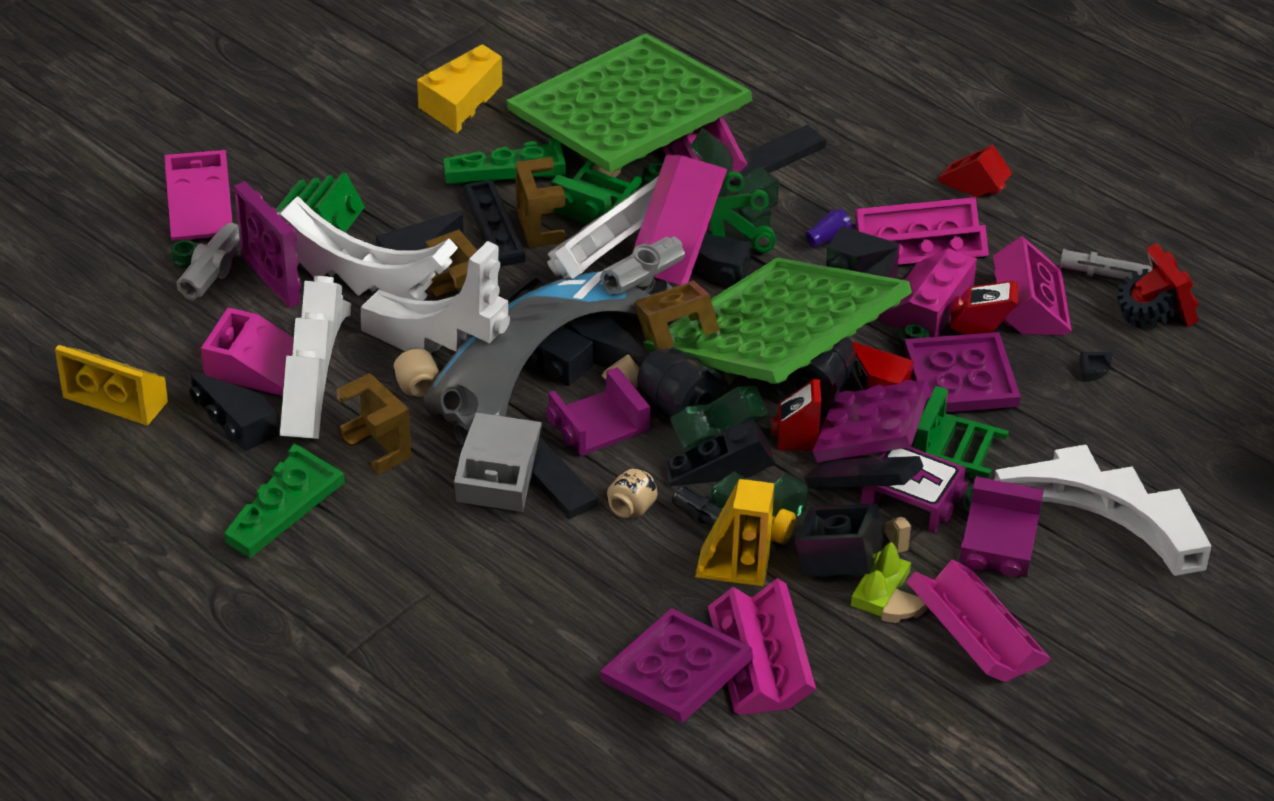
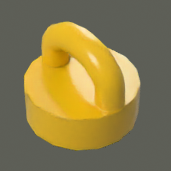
M781 509L776 517L772 516L771 541L784 545L790 540L796 524L794 512Z

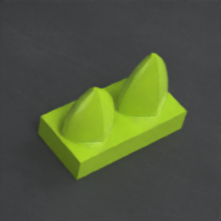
M893 543L886 545L882 552L879 551L870 574L864 575L853 593L851 606L882 617V611L895 589L900 590L911 568V562L899 558L898 551Z

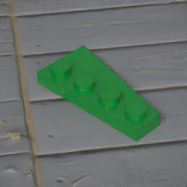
M551 137L547 144L537 145L536 141L523 143L524 148L510 150L507 146L495 148L491 155L486 156L479 151L443 158L446 183L457 185L472 181L493 180L495 182L500 179L516 180L515 162L549 157L553 160L554 169L547 172L533 173V177L554 178L557 174L566 175V164L561 143Z
M294 443L289 450V456L285 462L280 461L273 470L274 476L267 484L263 483L257 490V497L252 504H246L224 532L225 543L251 558L344 484V473Z

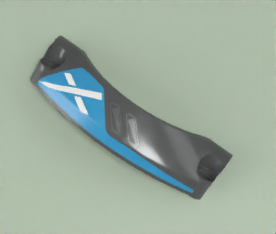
M602 271L579 274L573 279L571 277L564 278L532 290L508 304L510 323L504 333L499 334L491 343L471 335L460 346L424 396L425 409L432 416H444L447 422H458L454 426V434L457 441L463 447L476 413L506 416L510 396L520 371L536 347L549 334L561 325L589 313L613 312L639 319L634 301L673 287L666 280L655 281L653 277L652 282L648 286H634L619 295H610L603 289V283L600 279ZM444 396L446 397V406L443 403Z

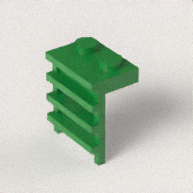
M588 160L573 180L558 174L552 180V186H562L565 194V206L554 208V213L588 225L636 192V189L642 182V178L636 176L631 183L592 170L595 163Z
M345 172L341 173L336 180H334L332 175H327L322 182H320L318 177H315L309 184H306L304 179L299 180L290 189V192L276 210L279 213L298 196L316 214L337 229L346 232L365 206Z
M935 386L931 397L927 398L914 436L913 448L966 467L965 472L970 473L969 478L975 479L977 475L989 478L992 469L982 467V464L994 438L998 437L1006 440L1009 431L946 414L948 389ZM956 427L967 429L954 458L943 456ZM975 433L986 434L973 464L964 462V456Z

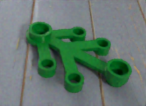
M737 171L729 172L725 175L721 188H727L731 192L740 191L744 186L742 174ZM733 177L740 179V183L736 186L729 184V180ZM757 189L749 194L717 197L711 215L712 234L725 237L723 219H725L751 239L752 247L756 251L761 253L771 251L776 243L774 231L768 226H754L733 210L734 208L752 207L755 210L765 209L768 205L766 192ZM756 196H762L765 200L761 204H756L753 202V199ZM766 237L769 239V243L767 245H760L758 240Z

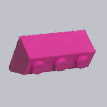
M1023 236L993 255L994 276L997 283L1012 280L1019 283L1018 304L1003 320L1007 326H1013L1021 334L1067 335L1072 332L1063 277L1059 267Z
M948 248L917 262L905 278L910 283L912 293L900 300L901 302L897 306L888 308L879 314L877 320L900 329H905L910 324H918L929 332V337H938L951 319L949 308L954 298L957 296L961 297L968 287L974 286L977 258Z

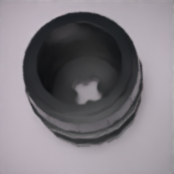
M848 337L843 338L834 344L831 350L819 354L811 360L810 364L798 368L789 374L786 380L778 383L779 386L776 389L778 395L784 400L813 379H819L821 389L820 414L830 409L839 394V390L844 387L850 377L856 356L852 341Z
M663 347L653 351L642 363L637 376L638 387L643 397L654 405L656 410L672 417L678 425L691 432L696 431L694 428L700 425L704 428L711 425L719 417L721 408L725 407L727 398L723 396L724 386L729 389L725 376L710 367H706L698 358L675 347Z

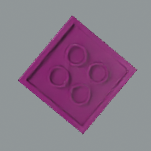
M245 181L234 185L241 258L288 308L300 304L299 290L301 289V282L297 274L299 259L295 251V241H297L295 229L290 223L287 224L279 216L277 210L274 207H270L263 200L262 195L257 190L254 191Z
M999 332L905 339L904 351L906 358L914 361L913 381L927 380L930 388L928 398L931 397L935 386L948 389L946 412L1019 407L1021 396Z
M906 380L896 385L885 387L877 385L868 390L844 391L838 394L828 411L813 450L817 463L911 447L930 393L927 380Z
M671 608L600 671L602 682L683 723L748 664L754 656L752 647Z

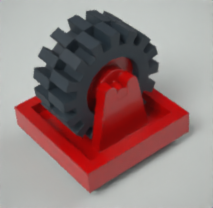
M1158 243L1146 248L1152 271L1148 272V269H1142L1143 274L1138 275L1137 271L1132 273V279L1125 277L1123 279L1124 285L1120 284L1118 287L1117 298L1125 321L1127 323L1131 321L1134 327H1137L1140 323L1143 329H1147L1148 324L1152 323L1154 328L1158 327L1157 321L1161 320L1164 324L1168 321L1167 315L1173 317L1176 312L1187 327L1198 322L1195 308L1199 307V304L1194 294L1190 291L1193 283L1185 270L1180 272L1171 252L1167 251L1165 253Z

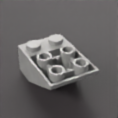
M476 413L460 454L454 480L456 502L523 512L542 422Z

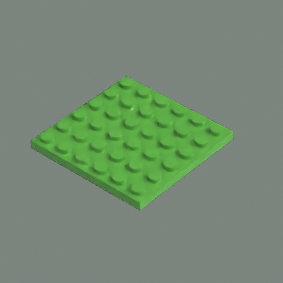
M645 33L506 101L510 112L605 170L612 172L621 169L624 165L636 159L645 157L648 153L660 147L669 145L672 141L684 135L691 134L695 129L707 123L715 122L719 117L731 111L740 109L741 106L752 101L751 90Z
M777 257L711 299L720 331L705 335L700 320L691 321L688 315L668 327L673 340V347L698 358L706 367L724 371L728 374L733 373L746 376L749 379L755 378L776 384L786 380L788 375L798 368L810 364L811 360L819 354L831 350L834 344L843 338L854 335L858 328L876 320L879 317L878 315L888 308L900 304V300L911 294L912 290L909 281ZM652 338L643 342L644 348L648 349L650 353L657 350Z

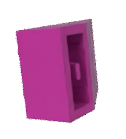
M226 150L165 155L171 240L214 237L222 226H226L228 222L233 223Z
M228 307L201 347L204 375L231 384L283 396L286 355L293 356L294 337L258 314Z

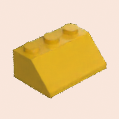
M61 345L55 348L63 398L146 426L150 424L168 402L165 377L80 349Z

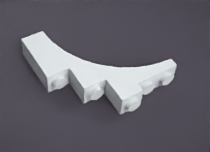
M658 177L548 253L551 259L547 263L556 277L562 275L563 278H575L603 254L641 228Z
M298 196L278 213L287 224L290 223L295 229L297 235L295 251L303 267L313 277L324 276L326 273L332 277L337 273L358 296L367 289L374 292L378 288L398 297L423 301L428 296L425 290L433 282L431 279L436 274L434 271L438 274L442 273L453 262L449 257L458 248L450 239L434 247L417 251H397L377 247L337 229L316 214Z
M487 241L469 259L467 277L462 290L453 297L438 301H418L398 297L379 289L361 306V331L403 351L418 348L424 349L430 354L433 351H437L441 345L456 352L471 335L491 343L499 334L506 331L510 323L508 300L498 296L500 291L498 286V272L500 269V262L498 261L499 246Z
M314 276V282H304L302 318L295 319L293 356L286 355L280 436L319 439L324 388L332 348L342 321L347 316H350L351 303L343 300V295H341L342 286L333 283V277Z
M1080 445L1056 449L1054 451V458L1050 461L1008 467L995 471L994 480L1044 489L1042 502L1075 506L1100 514L1126 527L1143 539L1161 556L1174 576L1207 569L1211 544L1181 490L1175 489L1147 494L1133 466L1101 472L1088 446Z

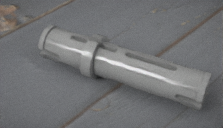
M1063 249L1059 267L1086 272L1087 276L1093 277V274L1121 280L1125 277L1132 279V273L1110 269L1111 266L1137 271L1138 275L1143 274L1142 269H1148V272L1152 271L1151 266L1097 256L1098 252L1091 251V254L1066 249ZM1080 260L1096 264L1105 265V267L1103 268L1087 264H1081L1077 261Z

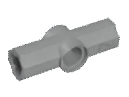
M228 222L226 226L220 228L207 245L199 244L195 248L191 265L176 282L177 290L186 299L195 301L198 297H202L216 278L224 279L228 275L232 265V258L240 250L237 224Z
M673 236L672 238L665 237L651 245H637L632 255L602 271L600 279L603 283V289L610 295H619L634 286H648L655 275L683 260L685 252L682 248V242Z

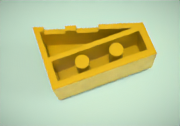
M482 44L417 79L418 108L455 133H458L462 129V123L467 118L471 119L475 115V109L481 103L485 104L503 85L502 56Z
M745 479L738 480L701 548L695 577L764 587L770 556L774 483Z

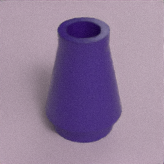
M830 210L815 226L805 232V237L808 243L813 248H816L821 244L831 242L841 226L852 229V222L844 210Z

